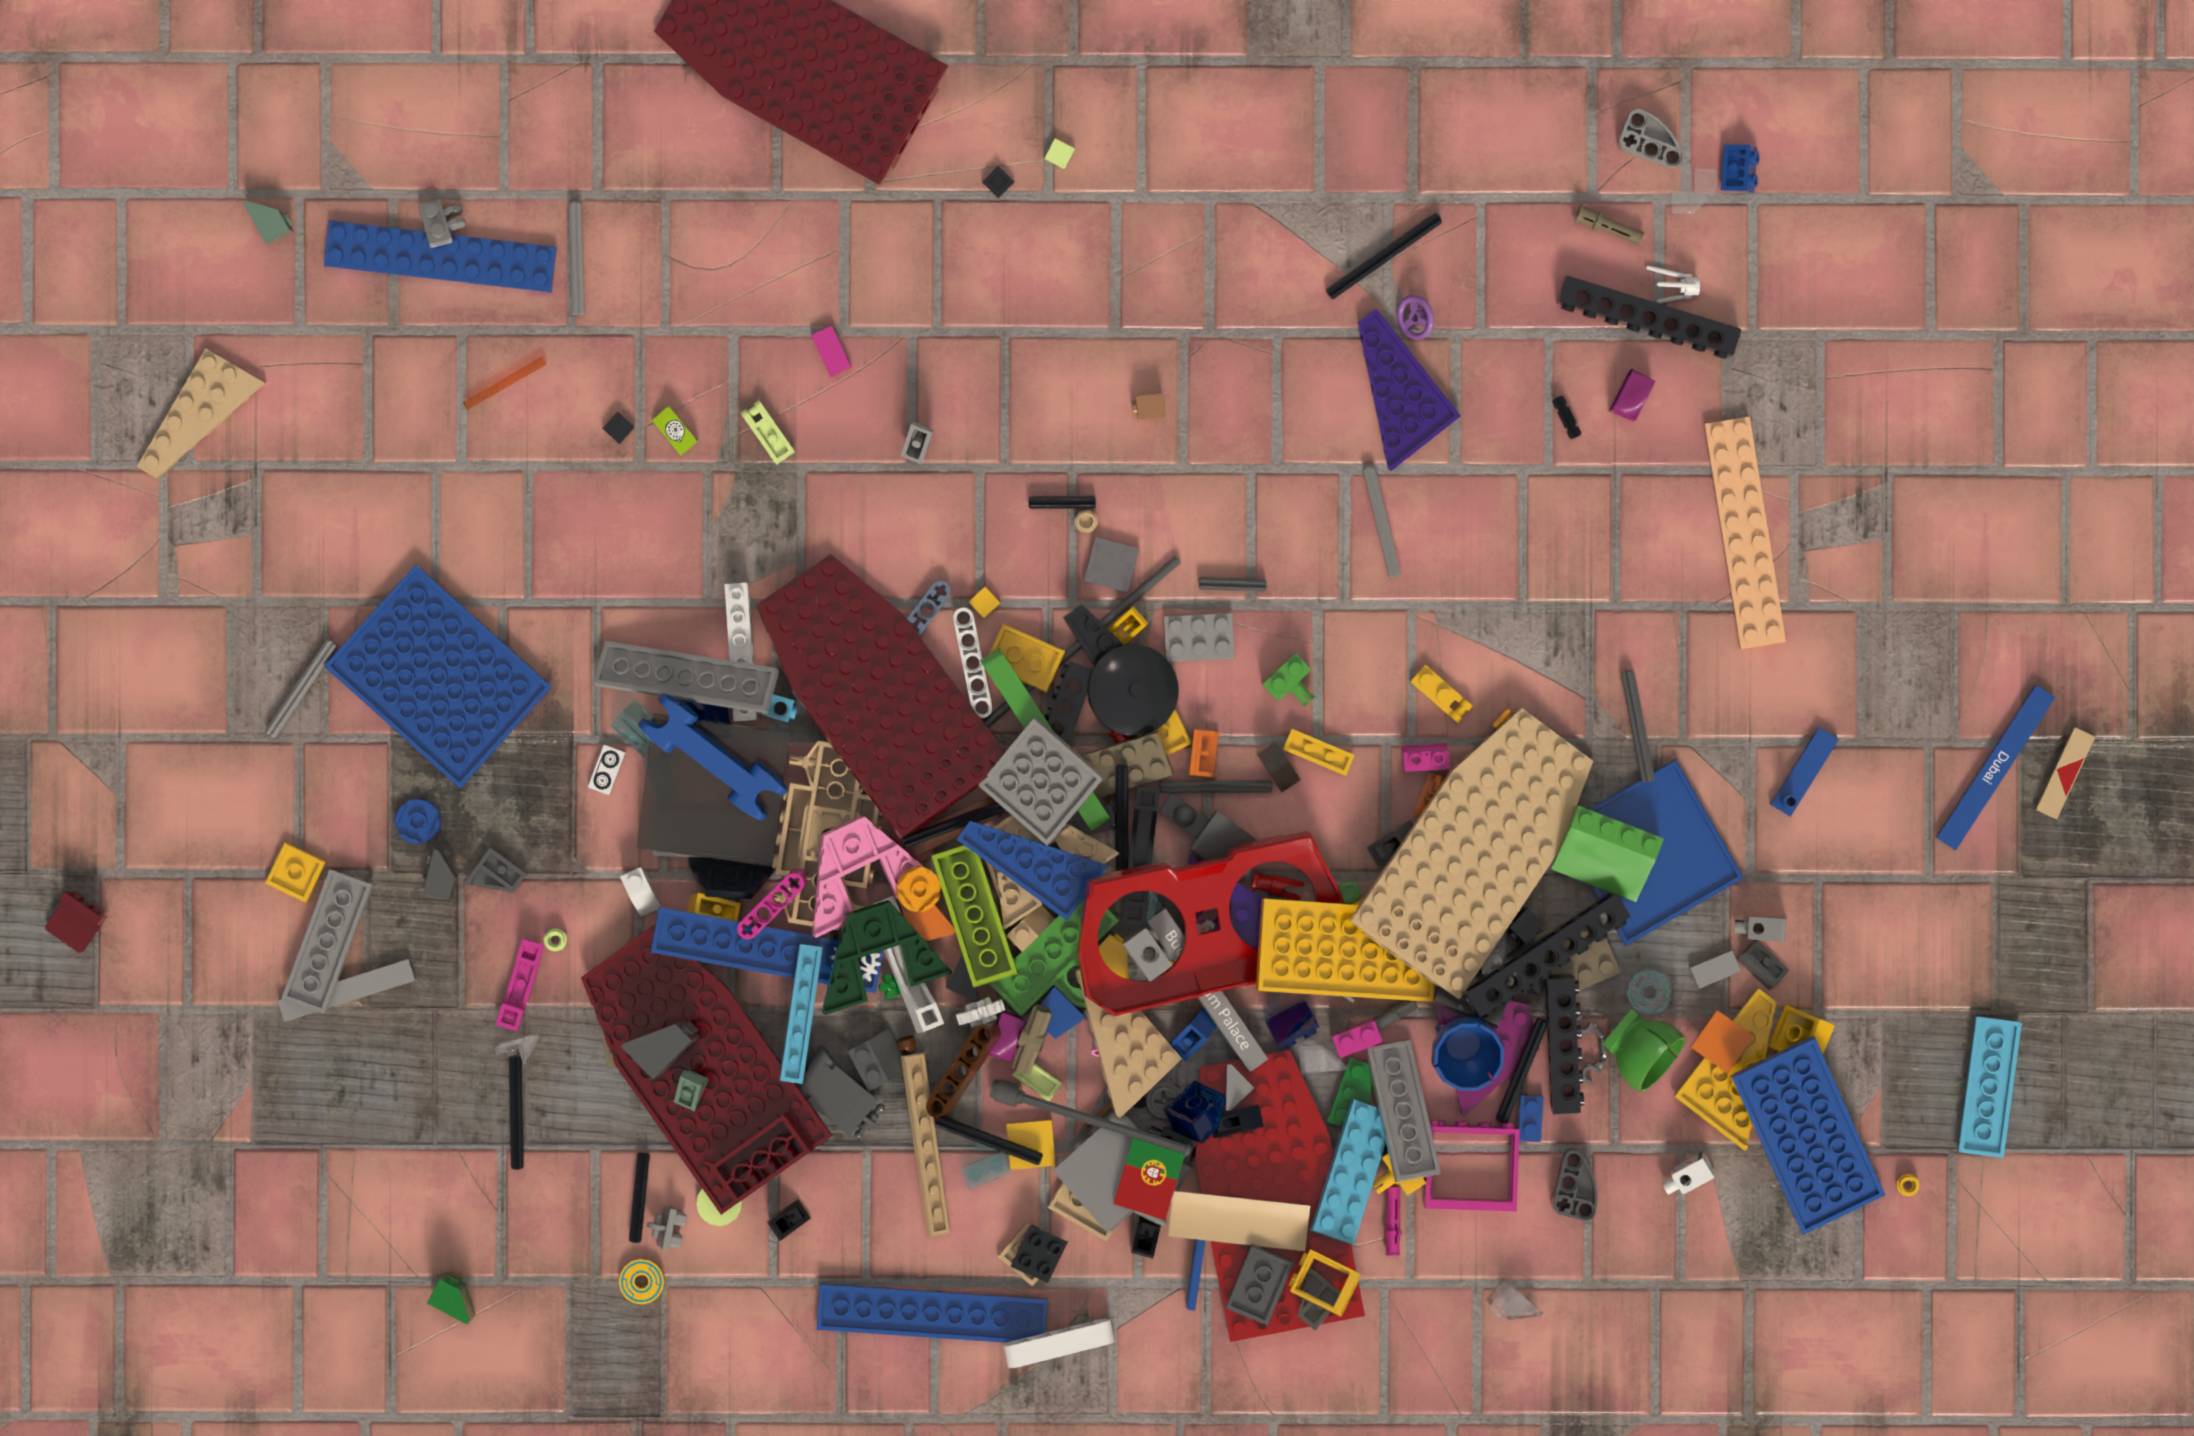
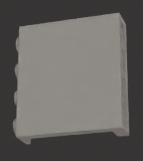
M1113 1111L1106 1118L1107 1120L1138 1129L1126 1113L1120 1119H1117ZM1096 1126L1089 1133L1090 1138L1085 1142L1082 1140L1072 1148L1074 1152L1068 1157L1063 1156L1055 1163L1056 1168L1053 1171L1107 1233H1111L1134 1212V1210L1113 1204L1133 1138Z

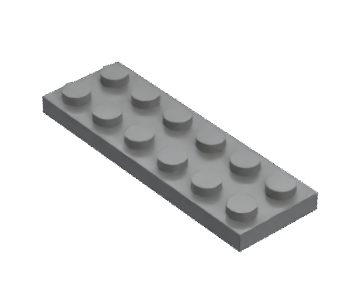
M329 869L282 999L326 1014L372 891V884Z
M1411 1040L1366 1048V1056L1395 1183L1439 1175L1441 1173Z

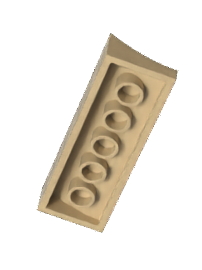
M1175 1191L1171 1203L1168 1236L1305 1251L1310 1205Z

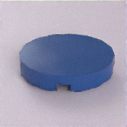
M420 798L409 800L402 804L395 817V825L399 835L407 842L414 844L426 843L435 838L442 822L437 807L430 801Z

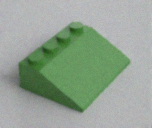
M1575 805L1551 870L1636 902L1657 859L1664 838Z

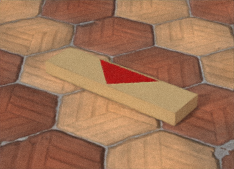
M2073 727L2037 803L2036 811L2054 819L2058 818L2095 736Z

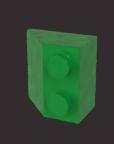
M450 1273V1275L444 1274L439 1279L427 1304L468 1325L473 1320L475 1312L467 1286L461 1282L462 1278L454 1273Z

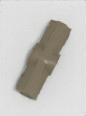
M1034 1005L1027 1026L1024 1027L1019 1038V1048L1012 1068L1018 1073L1030 1075L1037 1055L1044 1046L1047 1037L1045 1033L1053 1011L1044 1005Z

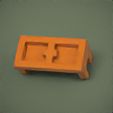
M1194 729L1189 775L1214 777L1219 732Z

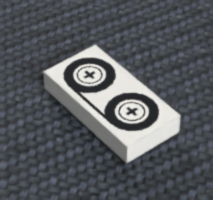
M604 744L588 788L610 795L626 752Z

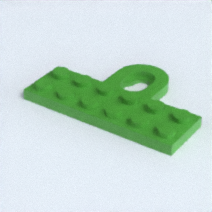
M1084 899L1068 920L1059 915L1014 959L1018 971L1017 975L989 983L1020 1016L1053 985L1074 1005L1086 1008L1084 998H1082L1080 992L1081 989L1071 986L1067 980L1069 969L1079 965L1077 946ZM1107 909L1100 922L1098 941L1119 921L1109 909Z

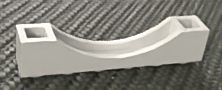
M894 896L870 904L873 905L889 900L900 913ZM899 946L884 950L916 1032H925L944 1024L937 1004L925 983L912 987L907 985Z

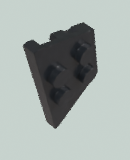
M688 857V866L705 897L752 899L776 871L775 868H772L773 861Z

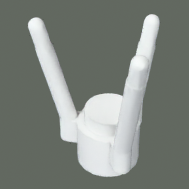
M1646 266L1647 270L1682 278L1679 282H1657V286L1679 287V292L1683 294L1658 299L1656 303L1661 304L1691 299L1692 295H1699V277H1692V274H1683L1659 267Z

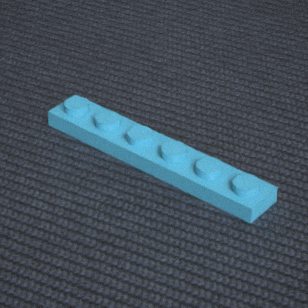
M799 944L779 1081L803 1084L823 947Z

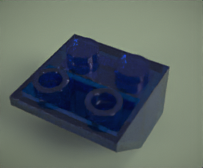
M1305 1000L1265 1020L1278 1048L1284 1047V1049L1297 1044L1296 1039L1302 1036L1307 1039L1317 1033L1316 1029L1319 1028Z

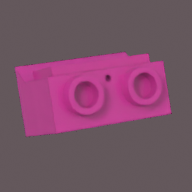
M1447 743L1401 746L1404 772L1450 769V752L1447 748Z

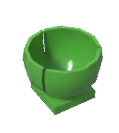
M1631 1009L1602 1045L1615 1055L1619 1075L1625 1082L1638 1092H1644L1653 1086L1677 1059L1685 1045V1036L1667 1022L1643 1020Z

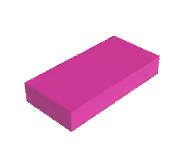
M832 326L811 335L831 377L851 368Z

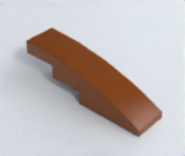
M989 796L919 830L992 804L995 801ZM997 814L995 816L981 820L977 823L984 825L998 817H1001V814ZM964 827L911 846L914 855L918 856L958 837Z

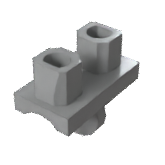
M665 1205L663 1216L656 1214L655 1221L647 1223V1227L653 1229L651 1237L658 1238L657 1246L664 1250H669V1247L681 1246L682 1235L672 1232L674 1225H685L687 1217L685 1213L676 1210L672 1206Z

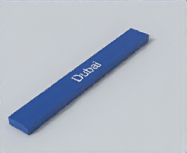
M2037 685L2033 687L1937 834L1936 838L1957 850L2056 697Z

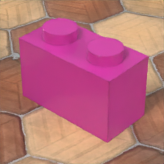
M1374 1019L1331 1034L1339 1058L1383 1042Z

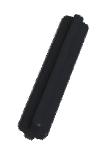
M1095 496L1029 497L1030 509H1094L1096 507Z

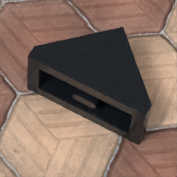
M960 957L946 988L976 1002L979 1001L977 990L972 985L964 957Z
M796 1200L769 1218L767 1223L778 1240L781 1241L811 1219L800 1201Z
M1140 1216L1131 1245V1253L1153 1259L1161 1225Z

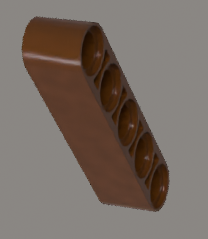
M985 1023L973 1030L927 1101L926 1110L930 1116L938 1118L953 1111L1000 1039L1001 1030L996 1023ZM985 1029L989 1031V1039L985 1036ZM973 1047L977 1049V1057L973 1053ZM962 1065H963V1066L965 1067V1069H966V1074H965V1075H964V1074L962 1073V1071H961V1066H962ZM950 1083L954 1087V1092H952L949 1088ZM938 1101L942 1104V1111L938 1108Z

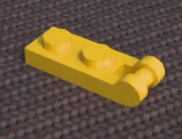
M1426 664L1410 681L1456 723H1459L1463 719L1461 716L1466 711L1469 712L1473 707ZM1454 700L1460 704L1455 711L1449 707Z

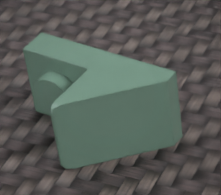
M684 1070L679 1079L674 1102L695 1111L708 1083V1078L691 1070Z

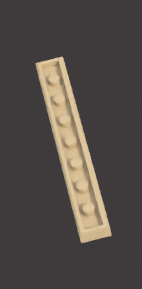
M925 1053L901 1056L926 1236L933 1237L950 1233L934 1117L930 1116L926 1110V1104L931 1095Z

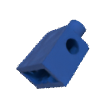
M1056 986L1050 990L1040 1004L1053 1011L1045 1034L1049 1032L1055 1039L1085 1018V1015Z

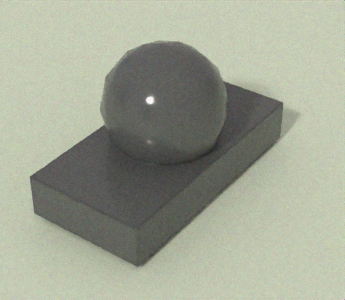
M1173 793L1159 810V812L1195 838L1209 821L1208 818Z

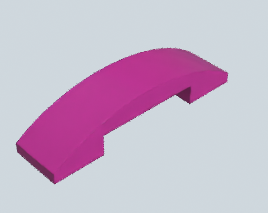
M522 938L514 970L495 1025L518 1031L536 979L545 945Z

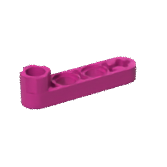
M802 868L792 869L741 920L737 927L740 937L747 940L754 938L805 887L808 882V873ZM799 878L800 881L796 884L792 879ZM778 891L784 893L786 897L785 902H776L774 900V893ZM766 907L770 911V917H760L758 909ZM755 919L757 923L751 929L752 932H745V925H749Z

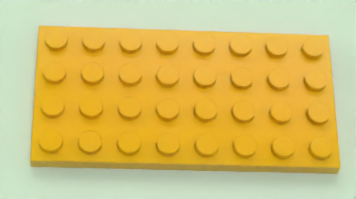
M1261 899L1256 991L1434 1002V985L1369 939L1362 933L1361 929L1349 921L1359 905Z

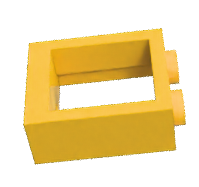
M1310 1249L1309 1253H1304L1299 1265L1302 1268L1299 1274L1294 1273L1289 1283V1286L1292 1287L1290 1291L1342 1317L1361 1278V1274ZM1314 1259L1349 1276L1334 1306L1300 1290Z

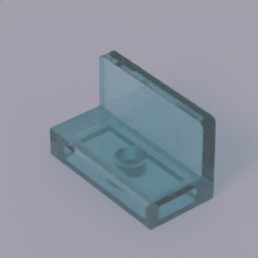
M633 701L617 716L610 726L644 757L655 743L642 732L638 723L642 718L656 724L660 723L639 703Z

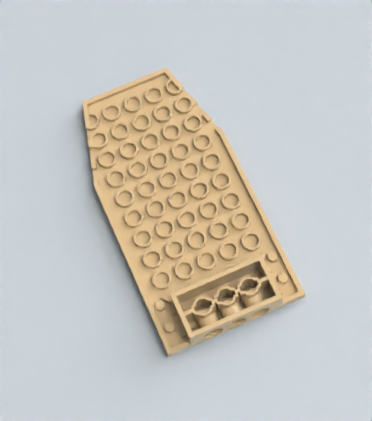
M1519 708L1491 736L1482 741L1481 745L1474 751H1471L1461 763L1450 770L1349 919L1369 939L1433 985L1440 986L1456 999L1461 998V992L1466 990L1556 857L1593 763L1592 759L1523 708Z

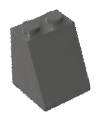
M1216 810L1192 842L1190 848L1206 860L1226 856L1232 847H1237L1241 843L1257 839Z
M683 1020L624 1043L621 1048L652 1079L661 1076L700 1036L696 1033L698 1029L693 1023Z

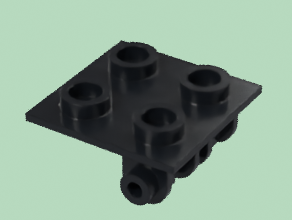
M1030 1225L1027 1228L1028 1231L1024 1239L1021 1241V1245L1018 1247L1015 1258L1012 1259L1013 1262L1010 1267L1048 1283L1068 1241L1042 1231L1035 1225Z

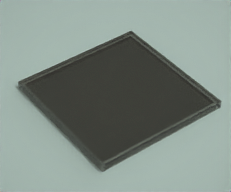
M653 713L652 722L656 724L666 723L669 719V715ZM697 719L693 724L749 768L755 761H759L784 782L790 732ZM650 740L637 848L773 866L782 795L770 790L761 791L757 795L758 802L768 813L766 819L760 821L735 806L727 797L733 789L676 746L671 753H668Z

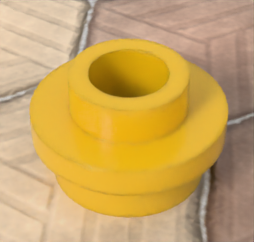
M1906 1173L1897 1179L1896 1187L1900 1194L1909 1197L1915 1195L1919 1190L1920 1184L1916 1176ZM1905 1181L1911 1182L1910 1188H1904Z

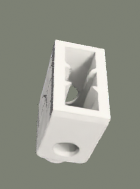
M1701 1151L1671 1170L1672 1177L1662 1182V1185L1668 1195L1680 1189L1682 1194H1685L1712 1180L1715 1177V1169L1705 1152ZM1688 1175L1690 1178L1683 1179L1681 1176Z

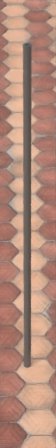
M1174 556L1104 616L1100 622L1107 627L1181 562ZM1077 640L1065 650L1066 652L1060 666L1081 649ZM1024 685L1028 693L1034 689L1032 686ZM1007 701L983 720L987 728L1011 709ZM879 816V821L883 819L884 816Z

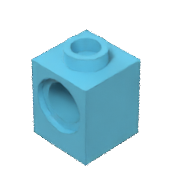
M773 694L768 714L762 713V715L789 723L790 718L795 719L798 706L795 705V700ZM778 702H784L787 705V711L783 715L775 712V705Z

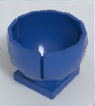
M1458 1017L1447 1024L1435 1027L1437 1035L1432 1042L1431 1062L1443 1082L1459 1091H1478L1493 1083L1488 1072L1496 1080L1504 1066V1044L1495 1028L1475 1017Z

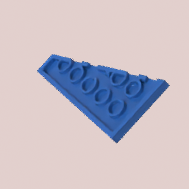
M969 821L956 838L1065 920L1070 918L1084 899L1087 880L1100 877L1108 866L1107 864L973 821Z

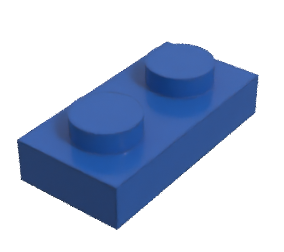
M1520 1095L1519 1141L1541 1142L1543 1096Z

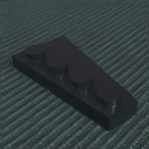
M1083 605L1062 617L1093 666L1106 652L1124 645Z

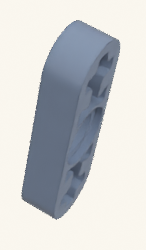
M945 581L933 583L907 618L908 622L915 623L918 618L913 616L917 612L922 619L927 620L925 624L922 621L918 624L917 627L920 630L917 634L919 636L951 595V588ZM945 585V592L947 594L938 597L937 601L941 602L939 606L934 601L927 599L929 594L932 597L935 596L937 593L935 590L936 586L941 587ZM931 603L933 605L934 611L930 616H924L921 613L920 608L922 604Z

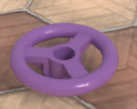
M1409 295L1401 300L1397 309V320L1401 330L1406 336L1414 340L1426 338L1431 333L1434 325V315L1431 306L1424 298L1418 295ZM1410 303L1411 312L1409 318L1405 321L1404 309ZM1413 324H1420L1425 329L1420 333H1415L1409 328Z

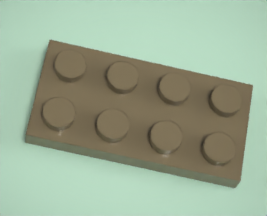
M1159 730L1081 754L1086 761L1105 776L1093 791L1097 798L1116 793L1117 764L1128 765V789L1171 776L1174 773Z

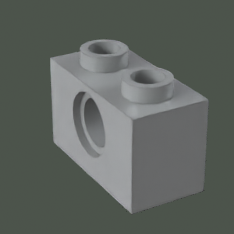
M1143 927L1121 944L1145 978L1150 982L1173 966L1170 963L1172 957L1165 947L1161 950L1156 942L1159 938L1152 929L1148 931ZM1150 946L1154 949L1155 954L1153 958L1147 960L1143 956V950Z

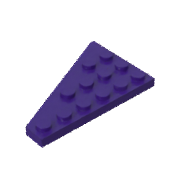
M1375 309L1358 322L1387 468L1391 472L1461 415L1379 311Z

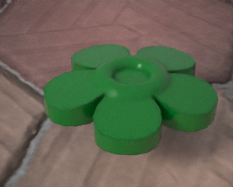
M884 974L882 980L885 983L879 984V991L885 992L886 999H893L895 995L901 994L894 975Z

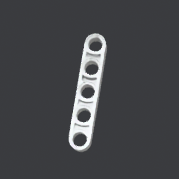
M959 608L953 615V621L970 703L978 716L985 718L991 714L993 707L985 668L980 662L983 657L974 615L969 609ZM962 611L968 612L970 615V621L965 625L960 624L957 620L958 614ZM965 634H972L975 638V642L971 647H966L962 643V637ZM971 656L979 659V666L976 669H969L967 667L966 661ZM976 678L984 682V688L980 692H976L971 688V683ZM979 701L988 703L989 709L987 713L979 714L976 711V704Z
M1104 1318L1003 1344L1007 1367L1017 1368L1108 1345L1115 1341L1111 1321L1109 1318Z

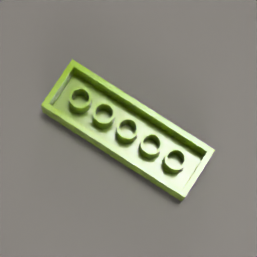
M965 845L932 855L973 987L977 988L1017 975V967L982 858Z

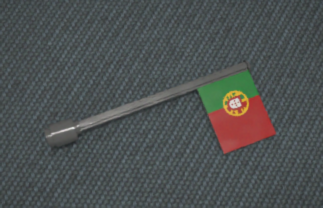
M1002 1079L1000 1081L994 1080L990 1090V1097L994 1098L996 1102L1012 1107L1025 1103L1132 1137L1133 1140L1113 1204L1162 1220L1167 1219L1185 1156H1188L1192 1150L1190 1144L1186 1145L1025 1094V1091H1022L1021 1085Z

